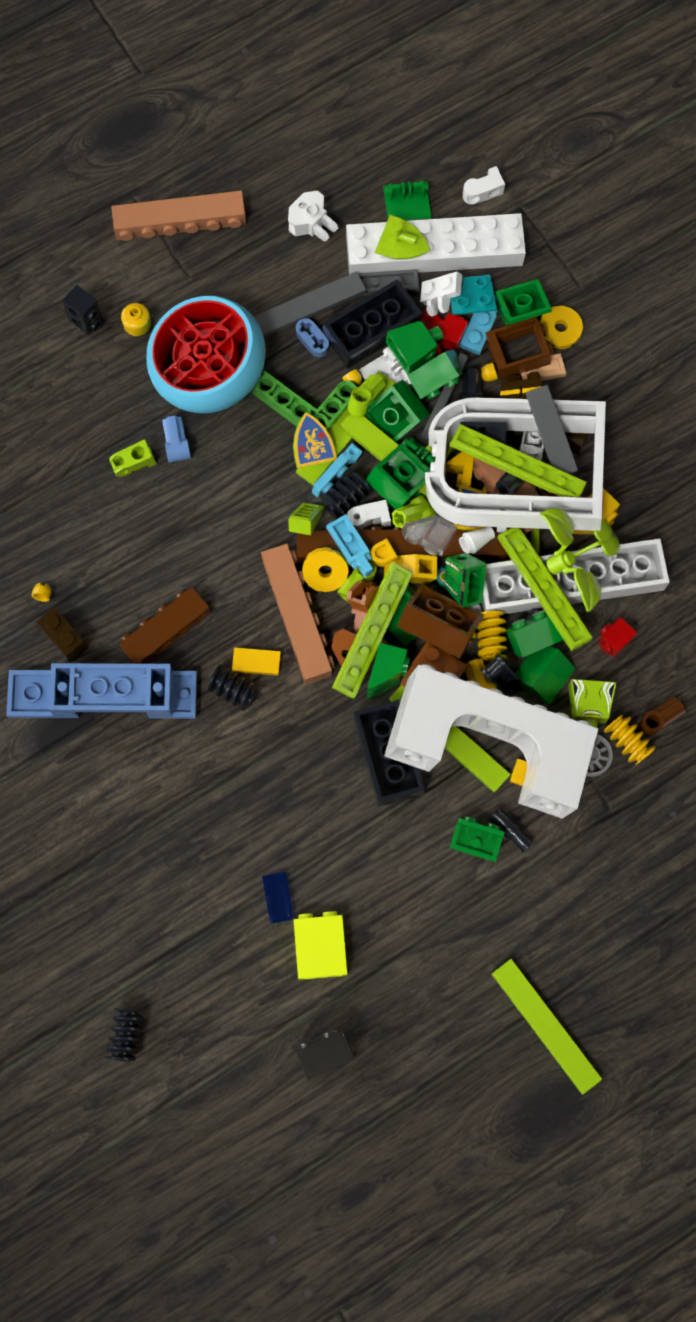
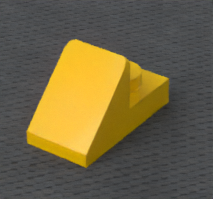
M464 452L459 453L446 463L445 472L458 473L456 487H459V485L470 487L474 457Z

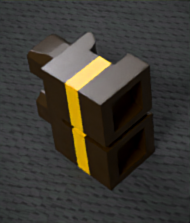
M530 372L526 380H520L516 374L508 375L506 382H501L500 398L527 399L525 392L544 386L539 372Z

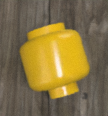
M132 303L123 309L121 321L128 334L141 336L149 331L151 317L144 305Z

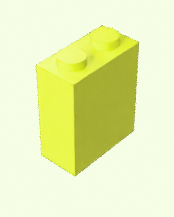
M333 911L322 913L323 917L313 918V914H300L298 919H294L298 980L347 976L342 915H337V912Z

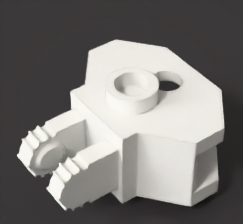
M319 191L303 193L289 207V232L294 236L306 234L313 236L315 234L321 240L327 241L329 235L321 227L324 225L332 232L338 229L337 224L327 216V211L324 209V195Z

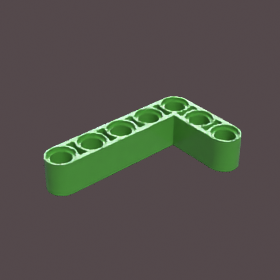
M262 370L258 382L250 392L296 427L302 418L297 416L296 413L302 411L316 418L328 432L347 410L350 396L344 397L341 394L344 392L352 393L356 385L351 381L341 382L318 409L314 408L264 370ZM263 386L271 387L268 391H264L261 388ZM280 399L289 400V402L285 404H281L278 401ZM335 408L338 412L329 413L327 410Z

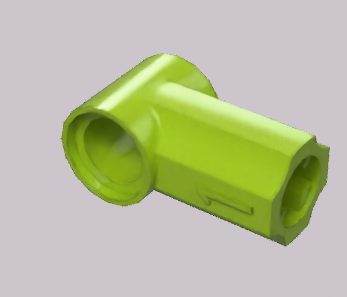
M370 374L359 387L353 389L347 406L351 415L356 417L364 416L368 407L384 391L386 384L381 376Z
M421 495L412 500L408 505L395 509L392 513V522L396 528L400 527L402 529L417 523L422 526L431 521L437 513L424 495Z
M372 559L368 561L373 568L371 575L364 577L359 568H356L337 591L345 601L348 602V590L357 581L375 580L377 566Z

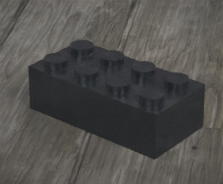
M397 279L324 322L323 334L327 337L330 346L345 367L349 369L387 346L386 337L388 331L418 321L421 322L422 312Z
M399 700L353 712L354 724L378 807L424 795L425 792L419 768L384 756L399 709Z

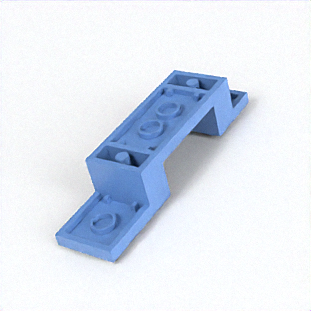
M51 663V670H9L6 716L8 718H79V712H146L149 718L196 719L197 671H173L171 664Z

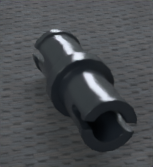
M501 807L490 817L505 832L504 836L506 838L509 837L522 852L534 843L519 828L520 824L518 822L514 823Z

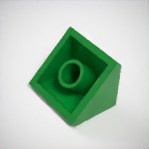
M548 646L528 655L516 671V674L522 681L521 688L550 706L575 667L559 649Z

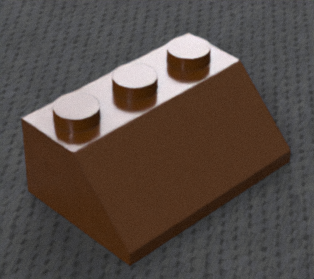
M421 584L406 604L397 626L406 633L413 634L423 639L426 643L444 650L447 654L460 658L470 643L483 615L467 607L462 608L458 602Z

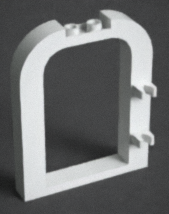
M466 398L447 405L435 416L429 429V447H432V457H436L435 462H431L430 472H425L426 494L430 505L441 517L450 522L466 526L497 527V532H504L507 530V527L550 529L546 521L539 515L550 508H559L565 511L574 525V530L600 531L606 402L553 400L564 432L595 433L592 498L471 494L453 490L445 482L447 448L460 422H506V431H539L527 399Z

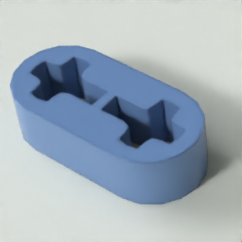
M303 318L299 320L296 324L298 339L313 356H325L329 350L327 337L311 319ZM303 326L309 328L310 335L306 331L302 332ZM314 340L319 345L323 343V349H320L319 347L315 349Z

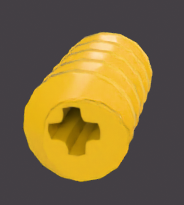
M484 611L479 613L483 615V618L477 628L480 631L477 634L478 639H480L477 646L480 648L478 656L482 660L492 661L497 653L504 660L507 659L506 655L501 654L502 651L507 650V647L500 645V643L507 641L506 637L500 636V634L506 632V628L500 627L501 624L506 623L505 619L500 618L505 612Z
M621 715L608 725L604 732L613 731L610 740L619 739L616 747L625 746L622 754L631 753L628 762L637 761V765L648 757L656 747L651 746L647 748L646 746L650 740L648 738L640 739L644 732L635 733L634 731L638 725L633 724L629 726L628 723L631 717L622 718L623 715Z

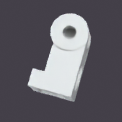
M497 166L488 169L487 176L479 179H469L465 182L463 200L466 203L477 204L503 195L505 183Z
M386 500L353 507L347 513L353 526L361 530L366 526L381 524L383 529L391 527Z

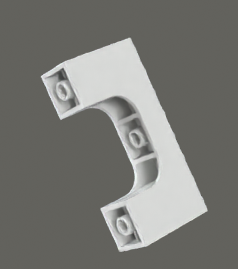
M418 665L407 679L384 754L385 757L429 772L441 761L450 728L463 726L514 744L523 752L527 761V772L519 797V804L561 819L578 809L598 728L592 727L586 721L572 720L564 713L547 711V708L542 705H530L525 703V700L522 698L505 696L497 689L480 687V684L477 682L463 681L458 679L455 674L435 671L436 669L430 665Z

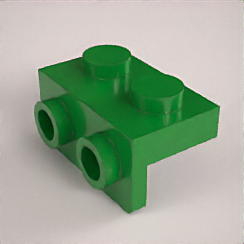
M464 816L463 819L459 818L449 849L495 863L505 832L500 831L501 827L487 823L484 826L477 824L478 820Z

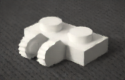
M453 272L422 282L420 302L427 305L428 315H437L438 309L441 313L448 312L450 298L461 295L462 275L459 272Z

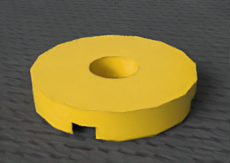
M554 306L551 308L552 312L541 316L539 324H544L546 343L550 342L552 348L567 349L580 339L583 330L582 319L572 308ZM555 325H565L566 331H557L555 329Z
M327 547L318 548L310 552L302 567L303 577L308 586L321 592H330L340 588L347 580L349 572L347 560L343 554ZM326 565L331 567L332 570L327 574H323L319 569Z

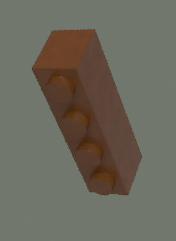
M192 587L179 592L175 597L176 600L172 603H166L161 606L157 611L158 614L153 618H147L139 625L140 628L134 633L129 632L122 637L119 647L132 664H148L211 614L209 606Z

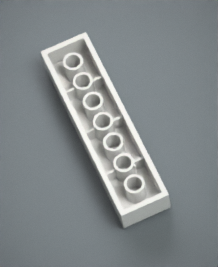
M521 213L407 221L421 232L430 248V252L411 259H392L374 253L387 222L346 225L349 275L354 272L367 273L418 269V273L523 266L526 254Z
M660 539L620 544L619 552L614 556H607L603 552L602 547L593 548L575 557V564L572 567H583L585 572L590 571L594 574L601 588L600 600L664 591L669 584ZM554 554L539 556L547 569V559L554 556ZM512 560L486 564L483 601L481 603L483 612L502 611L505 612L504 614L529 611L532 608H543ZM550 572L570 604L583 603L575 583L574 572L567 574L561 572L557 575H553Z

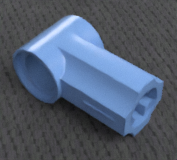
M169 416L162 420L168 463L191 459L181 417Z

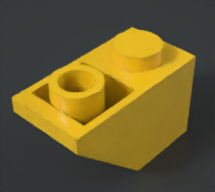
M418 554L397 556L398 560L395 562L413 572L409 583L428 584L437 579V556ZM389 565L384 566V576L388 570Z

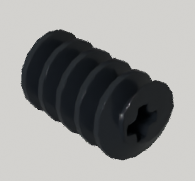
M351 472L349 478L345 477L342 479V484L337 483L335 484V489H329L328 495L322 494L321 501L326 511L337 520L336 512L344 515L342 507L350 510V501L357 505L358 500L356 497L359 496L365 499L363 491L365 490L371 494L372 489L361 475Z
M219 664L210 678L208 691L214 692L216 690V695L218 697L224 695L226 702L233 699V706H238L241 703L240 710L245 711L255 702L261 687L253 691V682L246 687V678H242L238 682L237 673L229 677L230 669L227 668L222 673V664Z
M115 1008L121 1015L114 1016L113 1020L119 1023V1025L112 1026L110 1029L117 1034L108 1038V1040L115 1044L106 1047V1050L111 1052L112 1055L104 1058L123 1062L135 1061L137 1057L130 1054V1052L137 1051L139 1047L132 1044V1042L139 1041L141 1037L134 1033L143 1029V1027L136 1023L143 1021L145 1017L138 1014V1012Z

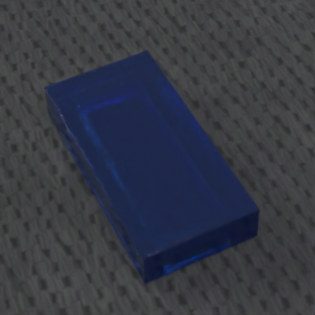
M286 872L262 876L270 924L294 920Z

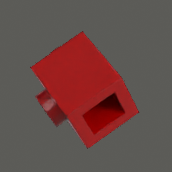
M449 313L445 320L441 319L438 327L442 331L443 338L437 341L439 346L449 351L454 349L457 352L466 332L468 321L459 315Z
M620 617L613 625L608 623L599 632L601 637L598 643H600L599 646L604 653L616 657L634 639L637 632Z

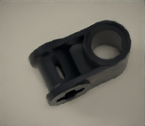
M498 653L495 655V659L486 667L482 666L480 668L485 677L507 695L514 694L521 688V679Z

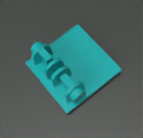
M490 275L462 277L461 295L450 298L453 315L497 311Z

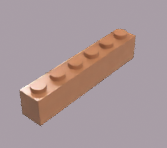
M242 191L111 206L116 240L123 241L140 237L152 238L157 235L171 236L182 232L195 233L199 230L207 229L214 231L224 227L237 228L241 225H246Z
M284 544L261 552V558L305 685L331 677L332 669L335 668L331 655L327 656L324 648L327 647L324 634L319 635L317 626H320L316 612L311 613L309 605H312V600L309 592H304L302 584H305L301 570L297 571L294 564L298 562L294 550L289 551L288 545Z

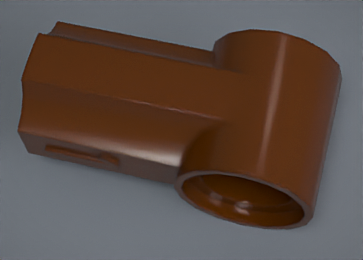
M673 697L653 711L647 712L638 724L639 731H643V735L646 737L655 736L660 730L686 714L683 704L680 700ZM646 720H652L656 724V728L649 727Z

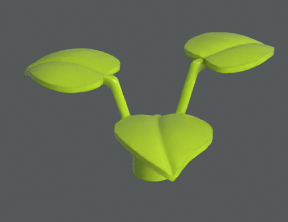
M547 509L539 515L546 521L557 542L562 545L558 551L554 552V556L547 559V567L553 575L564 572V574L574 572L575 583L586 611L589 612L599 602L601 588L592 572H585L583 567L572 568L573 564H575V557L601 545L603 552L607 556H614L620 549L619 540L610 524L602 519L601 530H593L598 539L597 542L575 553L564 551L574 540L572 536L574 525L568 514L562 509Z

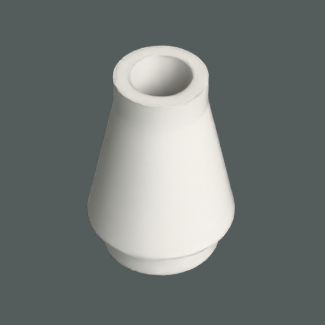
M491 527L463 533V536L459 538V543L465 553L475 554L486 543L495 538V533Z

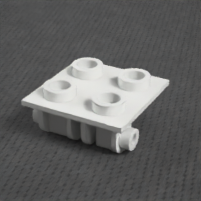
M389 347L383 350L384 355L358 370L364 380L370 374L375 375L380 371L395 383L404 380L410 389L413 387L407 374Z

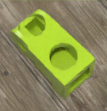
M145 439L113 454L109 458L117 477H123L143 467H151L157 464Z

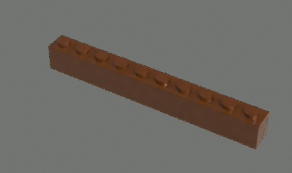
M425 526L417 527L416 529L395 527L393 530H384L382 527L361 530L355 527L370 552L375 544L387 538L397 556L412 554L437 556V562H443L449 556L465 553L460 546L459 538L463 536V533L469 532L452 529L450 526H442L438 529H429V527ZM491 527L495 533L494 539L486 543L475 554H469L482 562L511 561V558L497 539L498 534L502 533L497 532V527ZM314 529L311 535L297 533V564H303L307 555L318 548L327 547L336 552H342L327 529L322 531H315Z

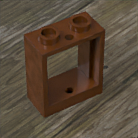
M537 317L485 332L486 344L499 380L506 379L508 375H519L523 372L551 364V355H553L552 345L550 342L546 343L544 324H539ZM534 334L541 354L506 364L499 344Z

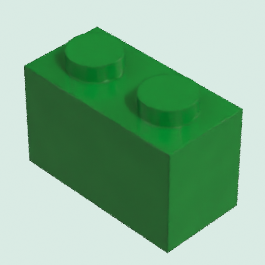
M545 610L534 613L533 618L529 620H517L512 623V627L506 629L514 654L522 658L564 640Z

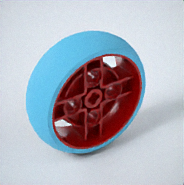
M218 296L191 298L171 308L153 329L147 346L146 360L148 373L158 393L175 407L194 413L218 412L241 401L258 382L265 361L264 337L256 319L240 304ZM209 321H221V322L218 324V323L209 322ZM246 339L245 351L237 366L239 359L238 346ZM173 348L174 363L167 368L168 358ZM194 385L197 387H203L204 389L191 390L189 388H191Z

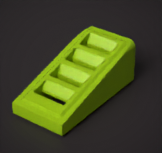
M303 502L289 517V531L311 535L325 510V506Z

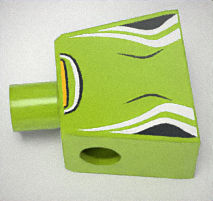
M571 679L568 684L572 720L589 722L595 728H597L598 723H606L610 716L616 682Z

